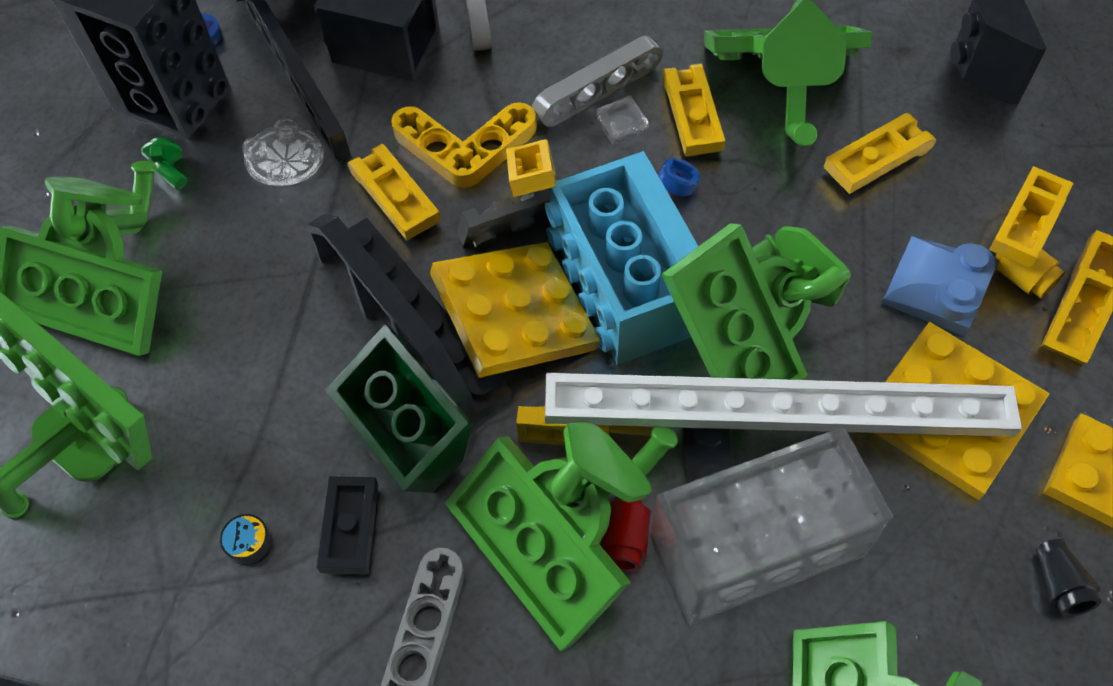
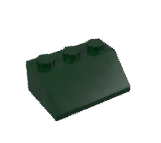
M385 324L325 391L404 491L433 493L463 462L473 424L392 327Z

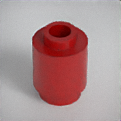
M615 497L614 501L610 502L611 513L608 529L599 544L621 571H635L641 568V560L647 557L651 510L642 505V500L626 502Z

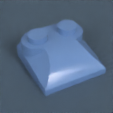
M912 236L882 304L924 321H930L936 326L964 337L982 303L996 266L994 256L988 249L978 244L967 243L955 248Z

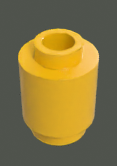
M1043 249L1032 268H1028L999 254L995 256L1000 261L996 270L1028 295L1034 293L1040 299L1049 293L1065 274L1058 267L1059 261Z

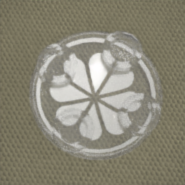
M290 118L278 120L274 127L263 130L253 138L247 139L242 145L244 163L249 174L256 180L272 186H289L308 179L319 169L324 157L323 146L319 138L310 130L298 126L297 122Z

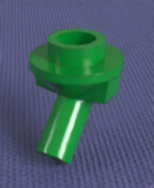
M161 137L154 138L142 146V156L157 165L156 172L176 190L182 189L187 184V178L174 168V163L183 156L181 147L172 140Z

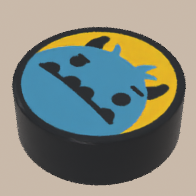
M242 514L232 518L225 524L220 534V545L223 552L230 560L241 565L253 564L262 559L270 549L272 541L271 532L264 521L252 514Z

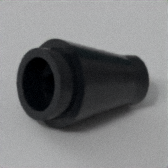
M1052 539L1036 548L1051 606L1058 608L1062 616H1079L1094 610L1101 604L1102 601L1098 595L1101 587L1068 549L1063 539Z

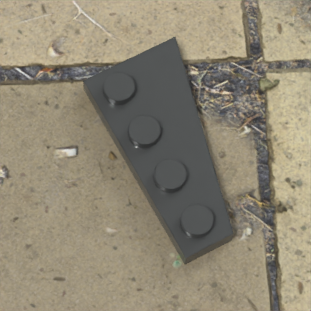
M549 188L524 194L520 198L521 201L514 203L510 196L496 200L481 215H478L476 208L461 212L456 233L462 247L474 244L475 248H480L497 240L496 234L511 228L513 233H517L534 225L535 218L547 214L545 203L550 202Z

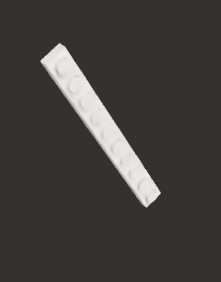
M546 373L545 424L589 422L594 425L1010 437H1015L1022 430L1014 386Z

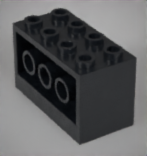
M53 0L110 106L116 112L189 139L197 127L203 124L208 113L225 96L227 89L230 87L196 0Z

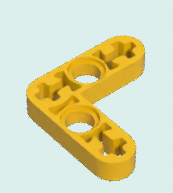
M519 102L506 106L465 141L460 140L416 107H403L397 110L391 119L394 136L398 143L452 185L459 188L472 187L480 182L507 159L506 149L524 145L534 136L537 129L535 110L530 105ZM491 139L502 143L495 150H486L481 146L485 141ZM436 141L447 145L440 152H430L426 149L429 144Z

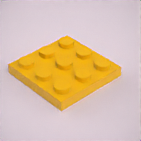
M548 242L432 263L430 270L431 278L479 378L595 351L601 341Z
M929 321L886 382L1014 386L1022 430L1015 437L902 433L874 434L979 501L992 484L1050 393Z

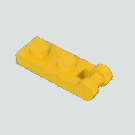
M702 64L689 65L688 69L679 71L675 67L663 69V85L668 93L685 157L724 151V134Z
M905 113L828 156L824 168L851 194L911 158L925 155L933 148L937 139L929 131L920 130L917 127L918 121L910 113Z
M384 144L371 149L372 154L365 158L356 157L347 163L356 181L363 185L406 241L441 221L439 210Z

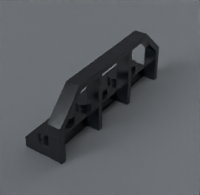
M323 214L306 224L316 254L322 263L337 254L345 262L360 309L365 318L368 319L383 309L390 318L393 330L418 360L425 364L429 373L473 425L513 398L512 389L499 374L478 377L449 314L368 218L347 228L338 216Z

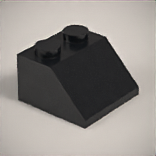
M972 0L968 12L962 18L961 29L957 39L951 45L950 57L952 63L957 65L962 80L1010 104H1018L1047 48L1025 0Z

